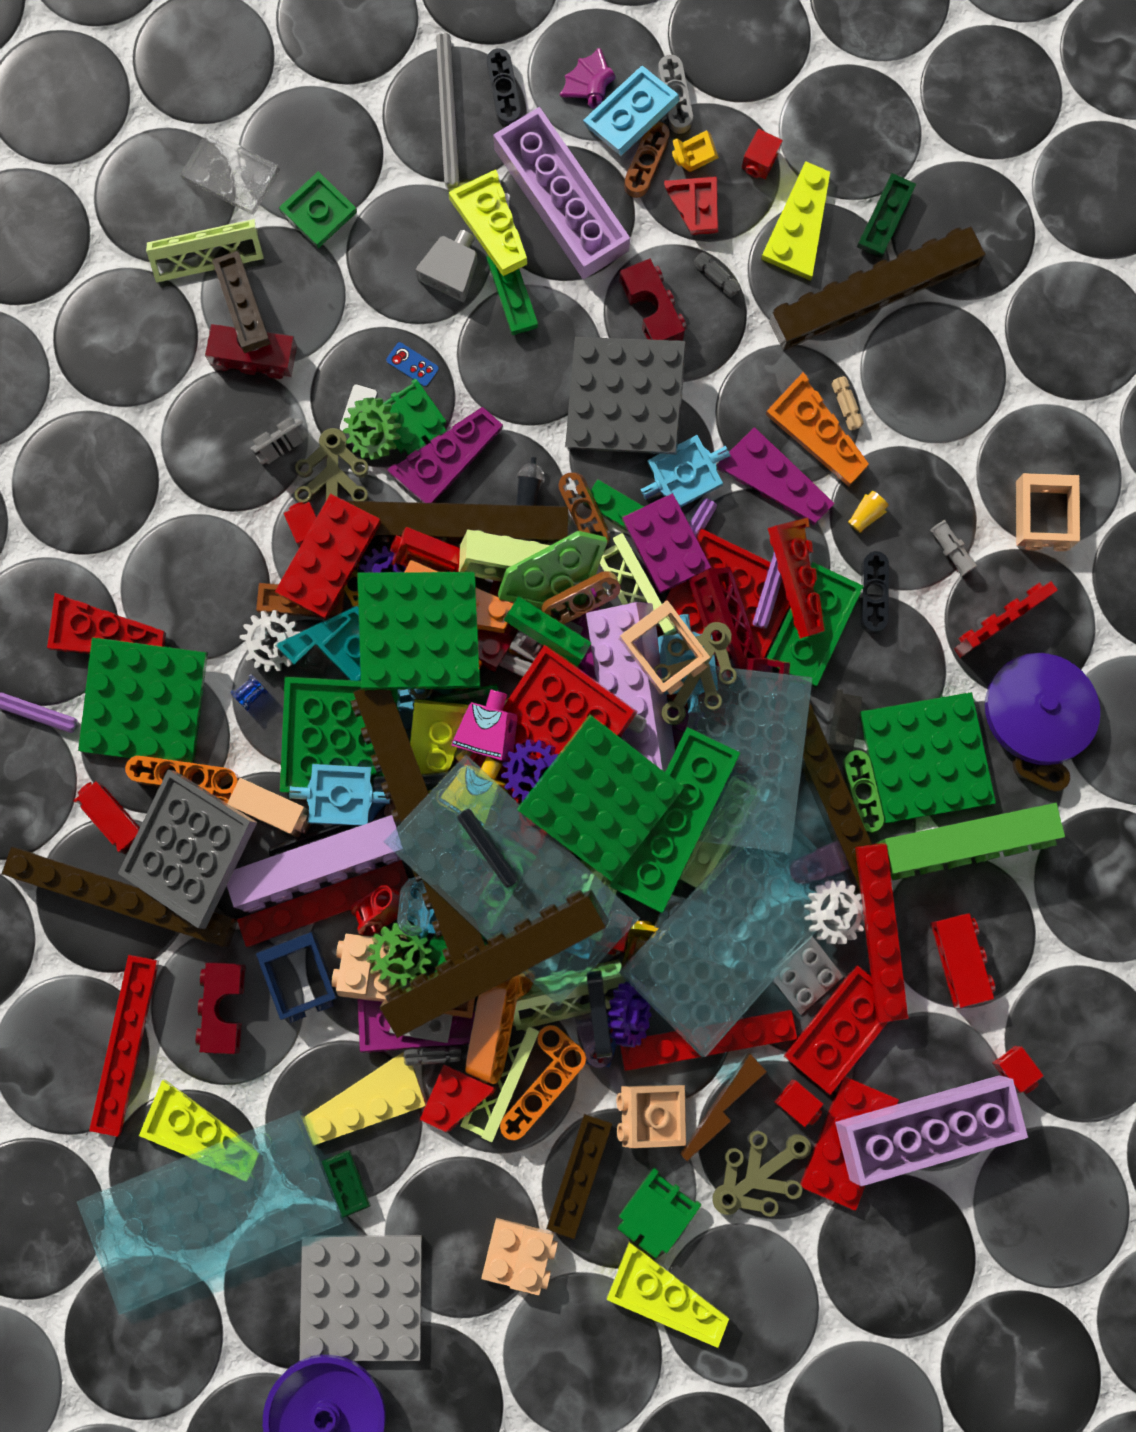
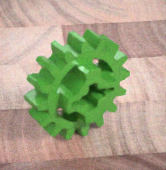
M370 397L355 401V407L347 409L351 416L343 420L348 424V428L343 429V433H349L350 435L346 443H353L352 451L354 453L361 452V458L370 457V459H378L382 456L390 455L389 450L396 449L397 447L393 440L400 439L401 437L396 433V429L400 428L401 424L394 421L398 413H390L392 405L383 404L382 398L374 399ZM368 427H376V430H369Z
M397 923L393 924L391 931L386 926L381 929L382 936L375 934L372 938L375 944H370L367 948V951L373 953V955L366 959L367 963H374L375 965L370 971L371 974L379 972L378 982L381 983L386 978L389 980L390 988L396 982H399L401 989L405 988L407 980L410 982L420 974L426 973L422 967H428L431 964V961L426 959L425 956H428L432 951L423 946L428 941L427 937L419 939L417 937L420 932L419 929H416L413 933L409 932V924H406L402 930L399 929ZM399 938H404L410 942L401 941ZM384 943V948L387 952L386 956L381 959L380 950ZM395 952L398 954L407 952L403 959L394 958L390 960ZM417 952L418 961L414 968L412 957ZM388 969L396 970V971H398L400 974L393 973V972L389 971Z

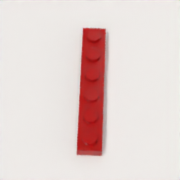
M887 844L855 847L876 1018L879 1023L908 1019Z
M400 860L237 919L246 947H250L347 912L354 902L364 898L381 885H386L398 892L410 889L411 884L403 861Z
M128 955L89 1129L90 1132L116 1137L121 1136L159 960Z
M792 1010L646 1036V1038H641L640 1045H635V1047L620 1045L624 1070L628 1071L797 1039Z

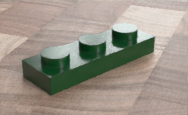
M891 173L858 242L857 248L882 258L916 183Z

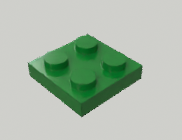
M319 171L279 207L280 212L318 249L357 213L356 207Z

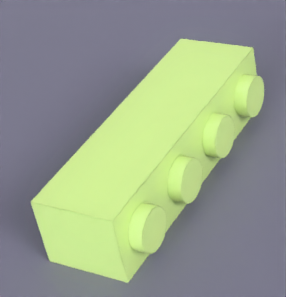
M467 530L460 545L459 572H475V577L502 582L507 568L550 545L514 539L509 536L488 534L482 531Z

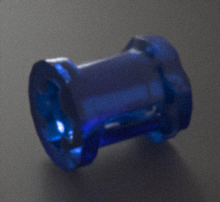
M252 674L248 675L249 679L241 687L230 692L246 711L250 709V704L260 695L268 693Z

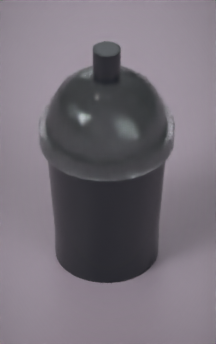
M531 457V463L524 465L520 472L517 473L518 485L515 505L538 506L545 477L542 468L536 465V457Z

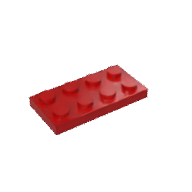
M330 493L274 592L327 620L380 526L381 520Z
M858 965L855 966L783 1055V1057L829 1095H831L888 1023H879L877 1021L871 976Z
M844 1077L839 1083L800 1182L802 1188L856 1211L866 1185L859 1186L849 1179L835 1122L897 1105L899 1099Z

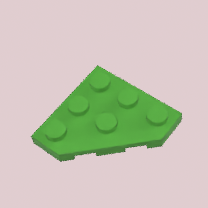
M577 531L507 568L498 592L499 599L515 602L519 596L533 606L542 609V605L547 599L596 575L607 545L606 537ZM580 593L574 597L573 602L577 605H582L586 603L588 595ZM568 601L564 602L565 606L567 605V609L571 610ZM556 608L551 609V611L559 612Z

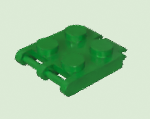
M416 378L411 381V385L399 393H392L390 395L391 398L383 403L392 404L390 413H398L394 421L401 424V427L396 429V433L401 437L400 439L393 440V442L396 444L400 454L406 451L410 455L416 450L419 451L426 446L423 441L425 438L430 442L435 437L447 432L444 428L447 424L445 418Z
M655 1168L650 1171L619 1214L622 1222L617 1228L634 1242L642 1234L644 1237L640 1241L639 1246L654 1258H657L662 1250L666 1254L669 1252L702 1204L697 1200L694 1202L679 1191L680 1187L674 1184L673 1186L658 1175L659 1171ZM653 1179H655V1180L658 1181L660 1184H662L665 1188H667V1189L669 1190V1192H666V1191H665L664 1189H662L659 1185H657L656 1183H654V1182H653ZM675 1195L679 1197L682 1201H684L686 1204H688L691 1208L688 1209L681 1202L675 1199Z

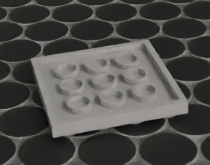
M304 1235L302 1237L300 1361L316 1355H337L352 1361H420L422 1235Z

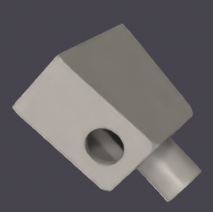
M460 230L455 241L445 236L440 237L417 266V280L464 302L477 266V253L470 249L475 239L474 236L467 231Z

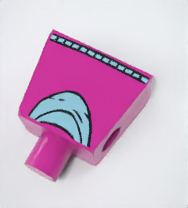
M490 689L486 706L471 702L451 746L510 762L511 758L507 753L508 751L514 752L517 715L503 711L507 694Z

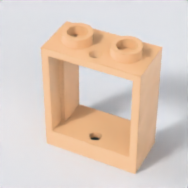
M1023 473L1016 481V546H1025L1026 550L1031 551L1041 550L1043 547H1053L1054 551L1071 550L1080 541L1079 475ZM1030 492L1067 494L1068 534L1030 532Z
M668 600L619 636L620 642L660 695L666 691L670 695L684 685L681 681L690 673L695 677L708 667L705 662L710 656ZM667 618L697 659L663 683L633 642Z
M242 778L239 779L227 803L233 808L295 837H300L301 833L306 834L311 826L308 823V809Z

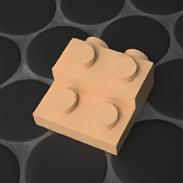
M345 934L344 941L338 942L336 957L341 959L340 969H334L332 976V987H336L338 996L384 1002L386 999L384 995L399 986V982H396L390 988L388 979L385 978L381 983L378 982L379 972L371 974L370 971L375 965L374 963H367L366 959L373 955V953L367 951L370 944H375L372 940L373 937ZM384 943L380 950L381 959L386 956L387 952L384 948ZM395 952V954L393 955V957H392L390 960H392V959H394V958H395V959H397V958L403 959V954H404V953L398 954V953ZM388 969L389 971H391V972H393V973L400 974V973H399L398 971H396V970Z
M685 1085L621 1086L622 1093H618L616 1104L618 1110L622 1111V1123H619L617 1126V1137L619 1141H622V1147L686 1146Z
M496 1218L481 1279L507 1285L511 1289L535 1295L540 1294L541 1288L547 1290L551 1271L545 1269L548 1258L554 1260L558 1241L553 1240L554 1232Z

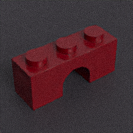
M651 258L621 270L619 282L630 305L640 301H647L653 304L657 310L652 316L643 319L642 331L646 339L683 341L684 333L687 329L686 322L682 314L677 315L674 309V297L670 290H665L662 283L664 278L659 266L654 267Z
M211 324L205 357L209 364L218 370L227 371L229 368L239 369L244 374L255 375L256 372L266 373L271 378L282 379L283 376L292 377L297 344L294 336L267 332L270 345L244 353L235 327Z
M206 963L205 969H201L200 986H204L203 998H200L198 1001V1016H202L201 1028H197L195 1038L196 1046H200L199 1052L240 1053L242 1023H230L224 1020L220 1014V1004L229 994H244L246 965Z

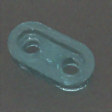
M416 878L409 879L402 886L399 898L397 923L400 930L409 936L421 934L427 928L430 917V910L427 911L422 894L427 891L423 881L417 883ZM410 892L416 894L417 899L413 898ZM408 919H411L414 922L415 926L411 925L408 922Z

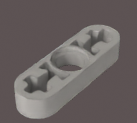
M666 55L659 62L658 77L671 89H679L683 93L680 101L666 114L667 122L673 132L682 134L687 132L692 126V107L682 61L675 55ZM668 65H671V68L674 69V80L671 81L669 71L666 69ZM678 108H681L680 112L682 119H685L684 123H679V120L676 119Z

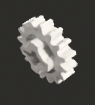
M273 610L271 617H269L267 611H261V619L253 615L251 616L253 624H244L243 627L248 633L240 635V639L246 640V645L240 648L241 650L249 651L245 658L247 661L256 660L255 668H259L264 664L265 671L269 672L272 665L275 666L277 671L282 670V663L287 666L292 665L285 656L282 657L283 654L275 647L278 642L300 633V631L295 632L293 629L298 624L296 621L287 622L288 614H284L279 618L278 610ZM273 622L281 624L287 632L282 633L277 630ZM261 626L262 632L258 639L253 640L257 628ZM269 633L272 637H277L278 642L274 643V649L272 645H267L265 641L269 639ZM261 649L266 652L270 660L260 656L256 650Z
M833 880L825 882V886L817 885L815 887L817 893H810L808 895L812 903L804 905L805 909L810 910V915L804 918L807 921L811 920L813 923L809 931H818L817 939H826L827 944H836V942L838 944H846L847 939L855 940L857 936L854 931L860 932L864 930L860 924V921H864V915L862 914L863 906L859 902L862 899L861 894H854L855 886H846L845 881H836L835 883ZM834 910L838 911V915L834 914Z

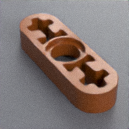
M657 122L643 135L626 174L624 188L626 193L633 198H640L647 193L667 147L669 129L662 122ZM656 132H660L661 137L657 139L655 147L651 146L653 135ZM643 154H650L655 161L653 164L646 166L639 161V158ZM640 172L643 174L641 178V185H638L637 188L632 187V184L636 181L638 173Z
M576 472L564 474L559 481V490L578 531L593 534L591 526L584 528L583 524L597 519L598 523L592 525L596 532L601 531L603 533V537H606L608 544L610 540L609 529L585 478ZM569 478L572 481L578 480L579 485L576 486V491L578 495L584 493L586 498H580L574 503L572 502L571 498H576L577 496L573 490H567L566 486L570 484ZM583 502L588 503L592 509V513L587 519L581 518L577 512L578 506Z
M600 572L547 599L542 605V611L564 625L615 599L620 593L618 578L612 572ZM604 582H607L611 586L609 590H606L602 586ZM591 588H594L595 593H597L596 597L593 596ZM580 593L589 596L588 601L582 605H577L573 602L574 597ZM568 601L571 610L567 609V605L565 606L564 602ZM556 608L560 614L555 616L551 613V609Z

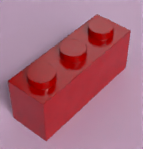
M970 913L931 922V928L954 1008H962L994 999L992 992L996 990L992 976L987 975L984 964L987 963V956L982 946L979 947L976 935H979V928L975 918H971Z

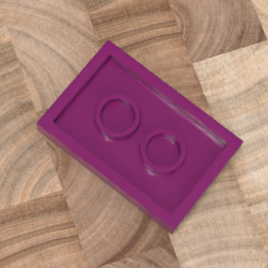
M673 493L622 517V521L659 594L688 581V579L707 569H711Z

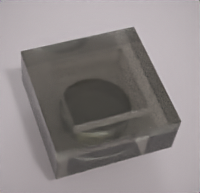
M314 645L298 660L296 667L325 676L330 659Z

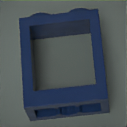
M314 932L304 934L256 953L280 1020L289 1019L290 1023L307 1017L305 1011L315 1007L317 1012L326 1010L334 1006L333 1000L339 998L336 988L332 987V977ZM310 947L328 994L288 1009L271 962Z

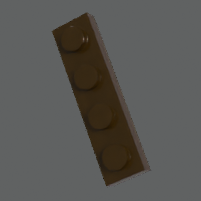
M236 251L212 259L243 352L247 353L270 345L271 343L239 252Z
M584 1113L546 1227L547 1230L575 1239L610 1133L611 1122Z

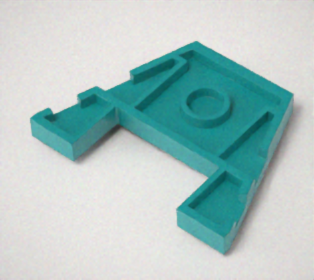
M357 606L275 645L292 664H295L306 652L316 645L349 680L361 681Z

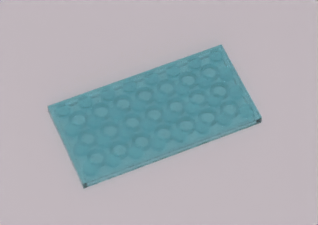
M465 755L390 834L384 843L487 940L499 932L503 931L504 935L514 931L513 926L525 918L529 917L530 921L540 917L539 912L551 904L555 903L558 907L566 903L565 898L580 889L583 893L592 889L609 919L607 927L523 972L559 1006L640 917L559 841L517 810L519 804L475 762ZM465 809H471L518 876L519 880L511 887L506 888L457 819L458 814Z
M776 805L771 806L619 973L701 1057H706L815 934L816 931H809L810 926L813 924L812 921H807L804 918L810 915V910L804 908V905L812 903L808 895L810 893H817L815 887L817 885L825 886L827 881L834 880L835 883L836 881H845L846 886L852 884Z
M301 1109L77 1201L119 1315L335 1227L344 1221Z

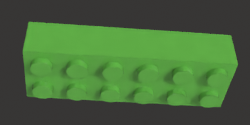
M1057 803L891 837L875 844H887L892 881L914 876V870H919L920 875L943 870L942 864H947L948 869L971 864V858H975L976 863L999 858V852H1003L1004 857L1028 852V846H1031L1032 851L1056 846V840L1064 838L1065 834Z

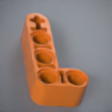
M146 756L132 757L125 766V772L131 780L142 785L160 787L164 779V773L170 767H174L176 772L192 781V777L196 772L203 771L205 778L198 786L225 803H228L240 779L237 773L228 768ZM144 766L154 770V775L145 772L138 774L136 770ZM231 775L233 778L232 786L223 790L220 786L221 779L224 776Z
M529 968L478 995L465 1068L467 1074L491 1084H496L501 1078L505 1067L517 998L526 995L532 988L535 979L534 970Z
M555 1025L543 1027L538 1034L539 1046L553 1061L501 1120V1133L509 1140H517L524 1136L586 1063L585 1052ZM548 1030H554L559 1035V1042L553 1047L546 1046L542 1040L543 1034ZM569 1050H576L581 1054V1061L577 1066L571 1067L565 1063L564 1056ZM555 1072L561 1076L562 1082L558 1088L550 1089L546 1086L544 1080L547 1074ZM537 1095L540 1097L542 1106L539 1110L530 1111L527 1109L525 1100L528 1096ZM517 1107H520L522 1112L532 1119L527 1122L524 1117L519 1123L521 1130L519 1132L513 1130L510 1133L507 1130L509 1124L506 1121L508 1119L511 1121L516 1120L520 1112L515 1110Z

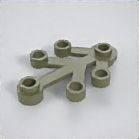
M336 428L325 430L319 437L320 447L307 459L297 461L295 465L297 474L302 478H307L313 473V468L327 457V467L307 486H300L295 490L294 495L298 503L303 502L306 504L311 502L313 496L325 484L326 500L330 493L338 497V483L351 495L353 501H368L367 490L362 486H357L338 467L339 456L351 466L352 472L356 477L363 478L369 472L367 462L363 459H358L346 448L347 439L341 430ZM330 438L338 439L335 445L328 444ZM306 464L309 466L308 471H299L302 465ZM357 465L365 466L363 472L355 471ZM359 491L365 493L364 498L360 500L355 498V494ZM301 492H308L309 495L306 499H299Z
M720 622L711 623L705 627L702 635L695 637L710 656L705 662L708 667L695 677L691 673L688 674L684 685L680 688L674 701H670L663 706L662 717L669 725H679L684 721L686 716L684 706L700 678L706 695L704 698L705 706L712 711L718 710L722 706V698L716 691L709 666L714 653H716L721 668L719 672L720 681L724 685H732L736 681L737 674L731 667L726 650L732 636L730 629L725 624ZM718 631L722 634V639L720 641H713L711 635ZM678 638L672 639L668 643V651L674 657H680L685 651L691 650L684 640ZM675 643L682 645V650L678 653H674L671 650L672 645ZM697 658L669 666L658 664L654 671L657 674L659 669H667V676L660 678L662 682H666ZM731 671L733 673L732 680H723V673ZM712 696H716L719 699L718 705L714 707L708 705V699ZM675 707L679 710L677 717L671 718L668 716L670 708Z
M756 1130L749 1135L751 1146L746 1178L737 1185V1168L743 1162V1154L737 1148H730L725 1153L727 1164L724 1184L717 1187L712 1196L714 1207L722 1214L730 1215L737 1212L739 1208L760 1211L767 1217L774 1216L778 1212V1204L773 1198L766 1197L763 1200L743 1196L753 1188L782 1193L790 1199H797L802 1194V1186L797 1181L789 1180L785 1182L768 1179V1177L792 1159L807 1157L811 1150L809 1140L800 1134L790 1136L786 1142V1149L760 1167L762 1149L767 1144V1136L763 1132ZM757 1134L763 1137L761 1145H754L753 1137ZM797 1142H803L804 1150L800 1153L794 1150V1145ZM732 1152H738L739 1160L736 1163L729 1161V1155ZM791 1184H796L798 1187V1191L794 1195L788 1193V1187ZM726 1194H730L733 1197L730 1205H725L722 1202V1198ZM766 1202H773V1211L765 1212L764 1204Z

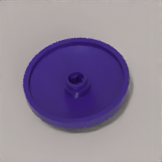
M1031 653L1009 661L993 677L986 692L985 714L994 737L1008 752L1030 763L1052 765L1072 759L1091 743L1100 722V703L1093 684L1076 665L1056 655Z
M337 1355L311 1356L289 1367L270 1390L263 1411V1432H384L386 1422L383 1396L373 1377L356 1362Z

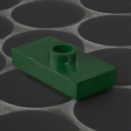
M351 1150L321 1161L342 1218L371 1206Z

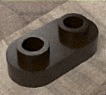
M1018 757L1014 758L1013 770L1019 778L1044 790L1058 792L1065 789L1070 782V772L1061 763L1052 765L1030 763L1031 769L1027 771L1023 768L1024 760ZM1050 773L1056 775V783H1052L1049 780Z

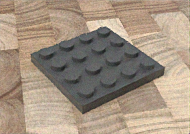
M575 337L565 447L578 450L677 455L686 342Z
M168 770L118 874L197 928L206 929L257 822L178 772Z

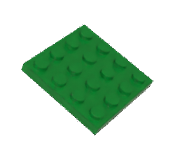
M383 572L357 574L361 690L479 688L475 572Z
M92 638L78 751L126 758L146 756L194 763L208 652Z
M285 677L280 792L294 793L290 792V786L308 788L312 776V764L371 767L370 783L372 789L374 778L384 776L382 771L376 772L371 759V756L376 754L372 743L366 745L361 732V728L366 727L362 716L356 718L350 702L355 700L353 692L361 689V681ZM390 690L399 712L400 690Z
M972 692L861 711L859 713L867 755L871 761L884 816L883 824L996 803Z
M589 715L517 810L612 881L684 789V786L593 716Z

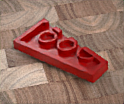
M808 518L767 528L770 535V544L775 552L778 571L782 576L786 598L792 610L794 625L798 631L799 638L825 631L820 596L814 592L813 587L817 580L816 569L810 566L809 553L813 552L812 541L806 538L805 528L810 527Z
M1052 581L1044 586L1039 582L1026 592L1027 598L1021 602L1018 598L1014 599L1003 607L1006 612L998 617L994 613L981 622L983 626L975 633L971 629L959 637L960 644L954 648L955 652L960 658L1046 600L1058 589Z
M55 593L47 648L54 651L90 654L92 638L165 647L166 632Z

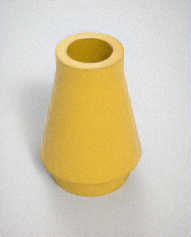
M874 491L869 495L865 494L848 524L858 533H861L867 526L886 513L885 509L889 504Z

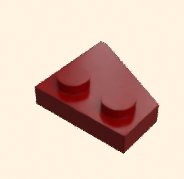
M717 177L664 181L665 189L691 235L718 233Z
M443 1065L420 1120L442 1131L449 1132L459 1124L463 1117L473 1112L477 1108L476 1106L485 1098L491 1096L496 1088L452 1067Z

